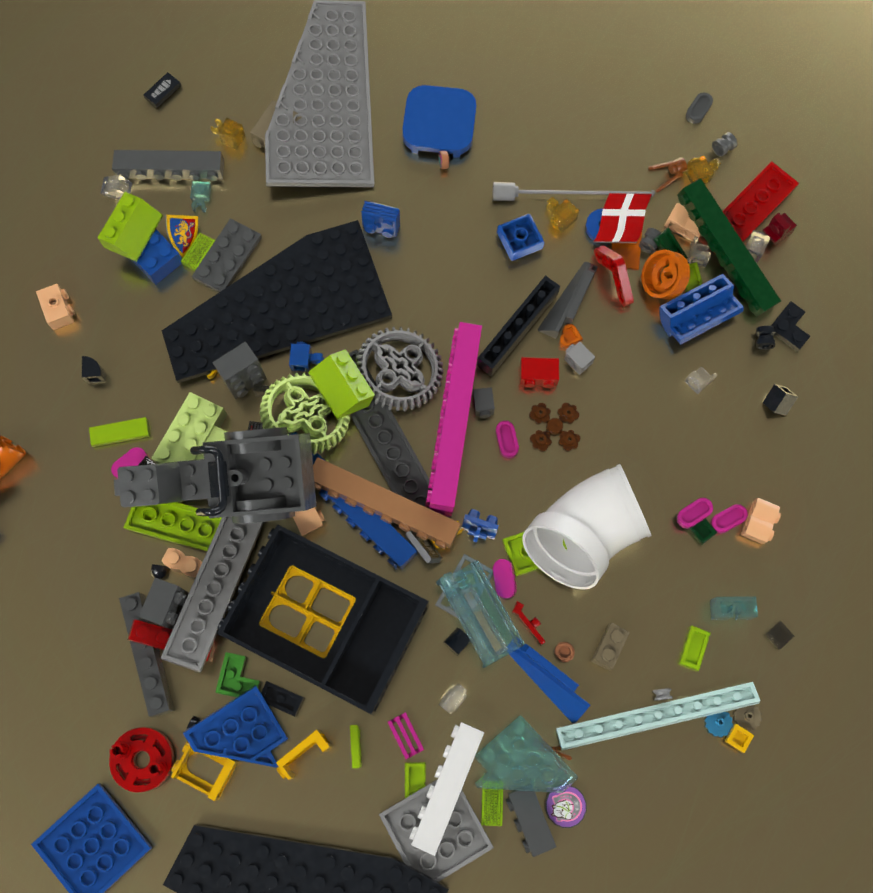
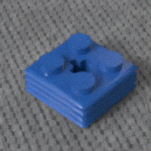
M364 201L361 211L363 229L371 234L375 232L381 233L387 238L396 237L400 227L399 208Z
M526 214L498 225L497 234L511 261L543 249L545 242L531 214Z

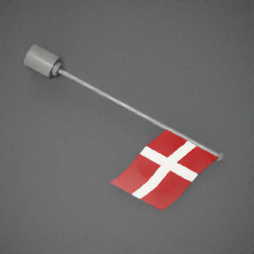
M493 182L492 198L493 201H514L518 194L608 195L602 210L599 231L593 243H637L643 230L647 205L650 198L655 196V191L519 190L518 186H515V182Z

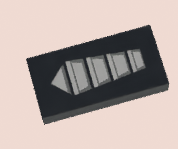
M167 72L143 94L144 98L158 108L181 86V83Z

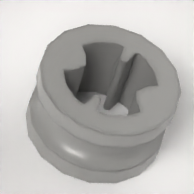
M671 688L653 690V693L656 694L654 701L673 699V696L670 695Z

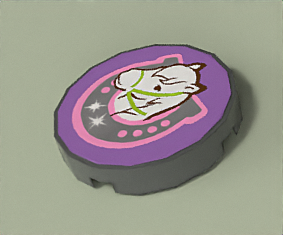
M560 784L553 787L545 799V811L548 818L555 825L562 828H572L584 819L587 811L586 800L578 788L569 784Z

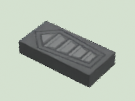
M411 530L405 534L426 563H439L442 560V556L428 539L426 541L417 537V533Z

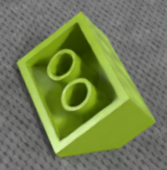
M124 192L100 232L98 239L104 248L137 262L163 215L143 199Z
M346 349L329 355L308 372L336 419L369 407L375 396Z

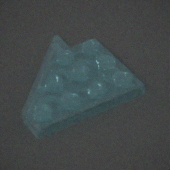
M521 715L475 755V759L487 771L475 783L477 788L563 793L578 779V776Z

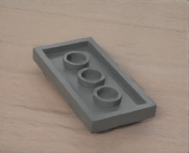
M230 218L193 273L192 278L218 293L233 283L261 240V234Z

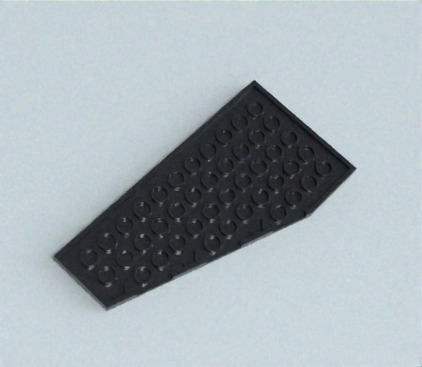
M356 220L304 236L161 331L176 381L180 383L210 374L216 370L212 362L245 341L259 359L291 349V343L305 342L308 344L392 318V313L359 221Z
M200 824L193 826L163 883L164 886L176 893H447L449 887L392 856L374 855L350 849L290 841L284 838L224 830Z

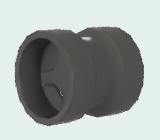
M731 132L725 133L721 139L718 138L712 142V148L719 157L727 154L728 150L731 151L737 147V139Z
M648 228L644 234L645 238H642L639 243V247L644 252L653 254L658 248L653 239L661 232L654 228Z

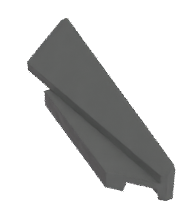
M589 262L582 264L539 326V332L557 339L563 324H572L598 266Z

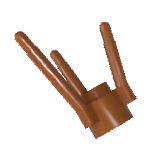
M681 157L670 162L648 167L649 170L668 167L669 172L675 174V176L656 189V192L661 191L677 178L683 177L682 172L687 170V163L684 158Z

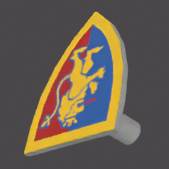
M165 215L169 241L179 252L181 258H183L197 237L198 216Z

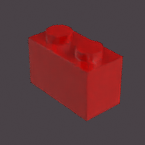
M521 357L520 385L529 388L535 387V385L553 388L558 385L559 358Z

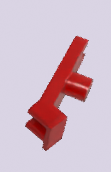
M517 601L512 613L517 615L540 645L544 644L546 641L535 629L541 624L536 617L529 621L521 611L524 605Z

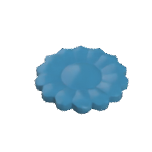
M729 712L709 715L704 720L708 732L712 733L715 737L727 736L731 727H733V719L730 717Z

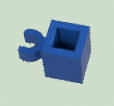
M305 342L291 343L289 359L291 371L309 372L311 363L318 365L324 360L322 353L312 354L309 344Z

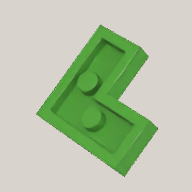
M225 653L215 693L238 697L255 685L259 690L261 681L242 677L246 656Z

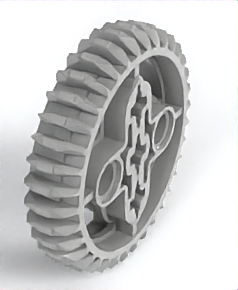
M402 326L399 330L393 327L389 331L386 328L384 333L379 330L377 335L373 333L371 338H367L366 343L362 344V349L358 350L355 364L375 394V404L381 402L382 408L386 404L389 405V410L392 409V406L396 407V411H399L400 407H402L405 412L408 406L411 410L414 409L415 405L418 408L421 407L422 403L426 404L428 399L431 400L433 394L437 393V388H440V382L443 379V362H441V355H437L438 349H433L434 343L428 344L429 338L423 339V333L418 336L416 335V330L413 333L410 332L409 328L403 331ZM391 341H402L411 345H408L399 353L392 346L381 344ZM372 351L375 353L374 359L376 364L382 369L376 376V386L371 382L367 374V360ZM422 352L427 356L432 368L431 379L427 386L424 384L425 380L422 372L417 369L423 360ZM408 355H414L416 358H410ZM383 379H388V380H390L391 382H390V383H385V382L383 381ZM401 385L406 391L411 393L417 392L418 394L409 397H395L386 393Z

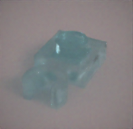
M192 181L190 198L193 201L191 204L193 212H196L198 206H201L202 212H206L204 201H210V182Z

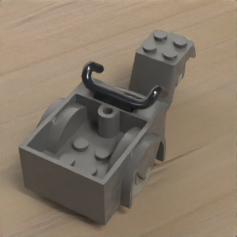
M287 427L224 432L225 441L203 442V446L191 447V454H204V459L119 467L117 470L118 479L114 480L115 496H120L122 507L149 506L186 500L208 499L209 508H198L196 510L197 516H209V518L232 516V523H257L291 518L295 516V511H306L317 507L310 433L288 435Z

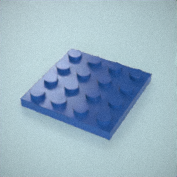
M101 783L91 789L31 844L69 893H105L153 848Z

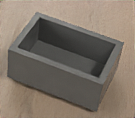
M246 341L212 362L235 399L244 397L248 394L249 390L261 386L264 380L267 379L258 358Z
M155 578L139 618L173 630L189 592L175 584Z

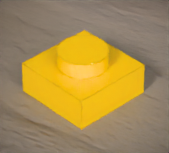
M734 724L724 742L741 753H745L754 735L741 726Z

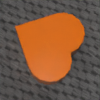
M566 324L563 327L559 340L563 348H568L572 344L576 345L578 342L583 341L582 336L573 324Z

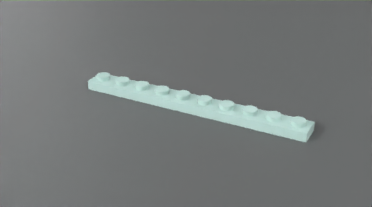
M750 682L556 728V733L561 750H567L759 704L760 698L754 683Z

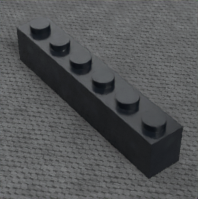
M546 275L479 355L477 366L492 377L557 297L560 285Z

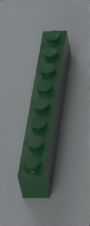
M700 178L684 187L677 194L680 204L685 207L689 218L697 225L699 233L708 242V246L717 256L719 264L727 271L729 279L738 288L740 296L745 299L750 311L757 317L780 303L781 300L702 179Z

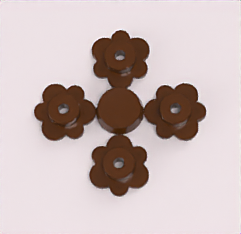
M545 403L532 406L529 417L535 420L537 424L547 422L546 428L548 430L544 432L537 430L536 434L530 436L534 449L539 448L540 451H546L548 446L552 444L550 433L553 435L560 433L561 439L559 444L563 446L565 451L578 447L580 436L574 434L573 430L568 432L562 431L563 423L568 422L571 424L579 418V412L576 411L577 407L575 405L563 403L562 407L558 409L559 419H550L549 414L551 410L546 407Z

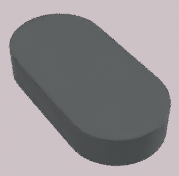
M705 92L696 96L686 113V119L690 123L698 124L703 120L712 106V96Z

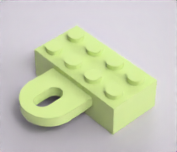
M189 392L151 459L156 464L204 459V454L193 455L190 449L193 446H203V442L225 441L224 432L227 431L220 428L227 417L224 408Z

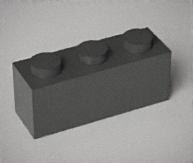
M529 784L507 793L509 798L506 799V803L510 812H515L517 819L514 820L518 833L522 831L525 840L522 841L526 853L530 852L535 857L556 848L557 846L533 786Z

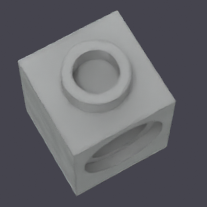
M578 342L576 345H570L565 351L564 360L579 375L591 366L595 360V356L581 342Z

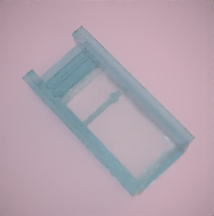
M478 560L453 574L451 572L446 573L436 581L437 585L441 586L484 664L482 665L483 668L525 645Z

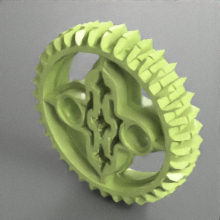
M305 372L302 376H299L298 373L294 377L291 374L287 378L282 376L280 381L276 380L274 384L269 386V389L265 391V395L262 397L259 414L261 416L260 421L263 423V429L287 427L288 435L302 429L304 434L310 433L313 455L317 453V450L322 454L324 449L329 451L331 446L335 447L337 442L340 443L348 430L350 414L339 418L334 431L326 435L327 425L324 418L331 413L330 407L321 393L309 398L302 389H311L320 393L312 378L306 376ZM285 392L284 403L287 409L279 414L277 422H275L272 416V405L274 400Z

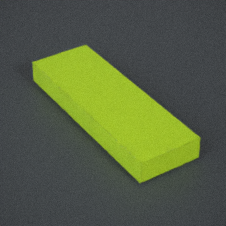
M146 417L89 427L92 447L150 437L148 419Z

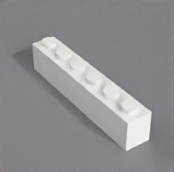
M462 722L459 726L455 725L451 737L454 738L451 746H446L442 756L446 758L444 765L438 766L434 776L438 778L435 786H430L426 795L429 798V802L426 807L422 805L418 818L421 819L418 827H413L409 839L413 840L412 846L434 856L436 855L484 735L483 731Z

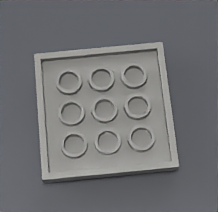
M435 780L381 812L379 816L403 862L439 882L494 847L462 790L436 855L434 856L411 845L413 840L409 839L413 827H418L421 819L418 818L422 805L426 807L429 802V798L426 795L430 786H435L437 782Z

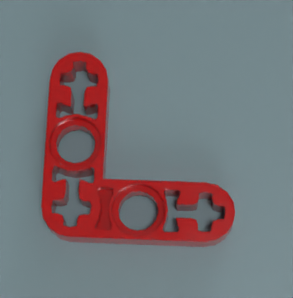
M604 245L595 248L594 255L598 263L612 271L621 305L626 307L633 304V294L626 264L622 256Z

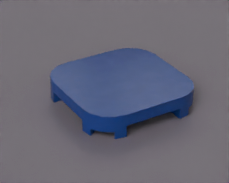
M429 85L413 88L406 100L402 129L403 143L415 154H418L419 151L438 153L439 151H447L448 154H453V158L460 157L461 154L470 150L472 146L476 115V99L473 94L460 88Z

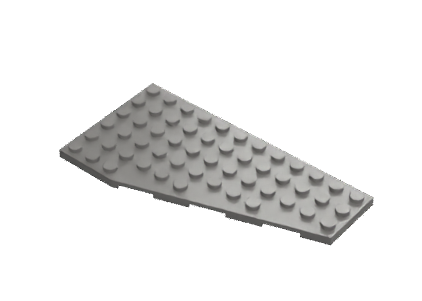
M314 0L305 29L293 56L286 81L277 100L270 125L265 133L266 186L374 187L365 1ZM293 111H295V112L298 113V114H296V115L294 116V118H293ZM302 116L301 119L295 121L297 117Z

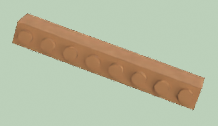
M317 457L313 465L316 490L320 491V489L327 491L329 496L335 499L340 497L345 500L346 504L352 507L360 506L369 515H374L375 513L381 516L380 519L389 524L394 522L403 531L409 532L411 530L417 533L416 536L423 540L435 541L434 544L442 549L446 547L451 548L461 523Z

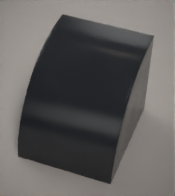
M82 356V378L86 383L106 382L105 371L97 361L91 357Z
M457 627L443 643L458 656L471 643L472 639Z

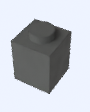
M492 387L473 389L475 417L488 418L494 415L495 407Z

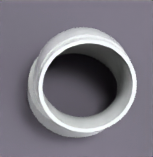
M618 464L616 467L608 468L591 476L566 492L546 512L540 513L535 517L525 530L522 540L530 559L546 575L571 588L590 589L598 583L609 566V560L627 546L640 541V539L652 535L622 466ZM563 539H564L565 545H566V547H567V550H566L565 547L563 546Z

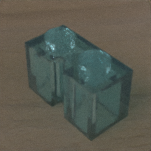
M756 596L715 597L710 600L711 620H728L733 618L734 615L735 620H751L758 617Z

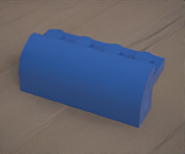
M721 274L661 305L660 320L668 336H673L681 345L742 313L744 306L733 296L734 285L724 274Z

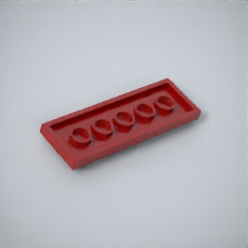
M771 161L723 210V213L742 242L799 185V182Z

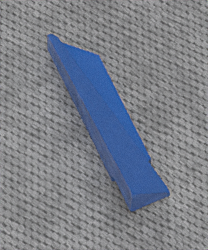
M516 637L506 648V652L572 723H576L590 707L588 702L574 692L579 685L532 647L523 644Z

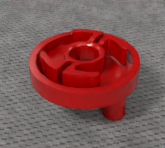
M140 727L129 730L120 736L115 744L111 746L112 749L109 750V767L113 779L119 786L131 792H146L159 787L170 775L174 764L172 744L162 732L153 728ZM142 751L147 752L150 756V762L144 768H140L136 764V757Z

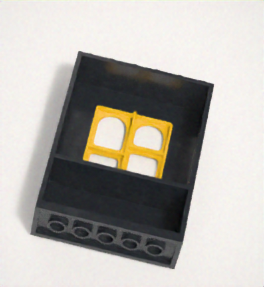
M277 524L276 528H272L269 532V541L266 546H262L259 550V559L256 564L253 563L249 568V577L246 582L243 581L239 586V595L236 600L233 599L227 609L229 613L226 618H222L219 622L217 634L374 716L429 607V601ZM293 576H302L313 582V587L304 603L291 599L285 591L287 581ZM321 588H326L350 601V605L340 622H336L312 609V604ZM286 605L306 615V621L296 637H292L271 625L269 615L274 607ZM314 622H320L334 630V635L324 652H320L305 643V638Z

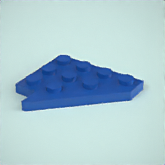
M256 685L183 732L194 752L276 768L278 767L277 761L272 755L271 750L288 739Z

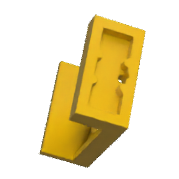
M315 730L276 762L279 766L276 770L283 779L291 780L296 777L289 765L313 745L317 744L322 752H327L333 747L321 730Z
M187 741L182 749L184 754L180 760L174 763L171 769L173 772L171 778H177L201 791L213 801L219 800L239 761L194 752ZM199 753L223 765L214 785L189 771L187 762L191 755Z

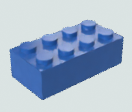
M155 229L137 262H133L157 285L182 264V258L179 252Z

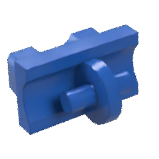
M471 509L468 515L465 514L461 529L468 531L467 534L474 536L473 542L477 543L478 538L484 540L486 538L495 539L499 527L497 525V517L489 515L486 521L479 519L480 512Z

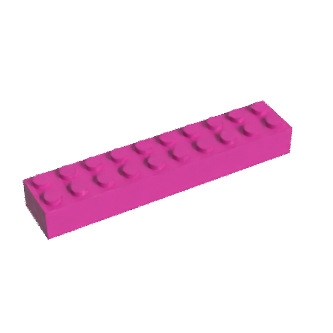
M459 322V327L454 329L431 467V470L435 471H431L428 488L432 490H428L425 507H429V509L446 517L452 516L455 506L482 325Z

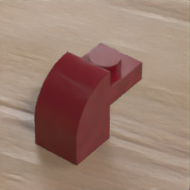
M777 213L762 232L774 245H777L791 235L797 225L786 213L782 215Z

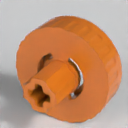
M663 249L654 252L643 266L641 275L642 285L645 291L652 297L665 300L678 297L686 289L690 279V266L687 259L682 254Z

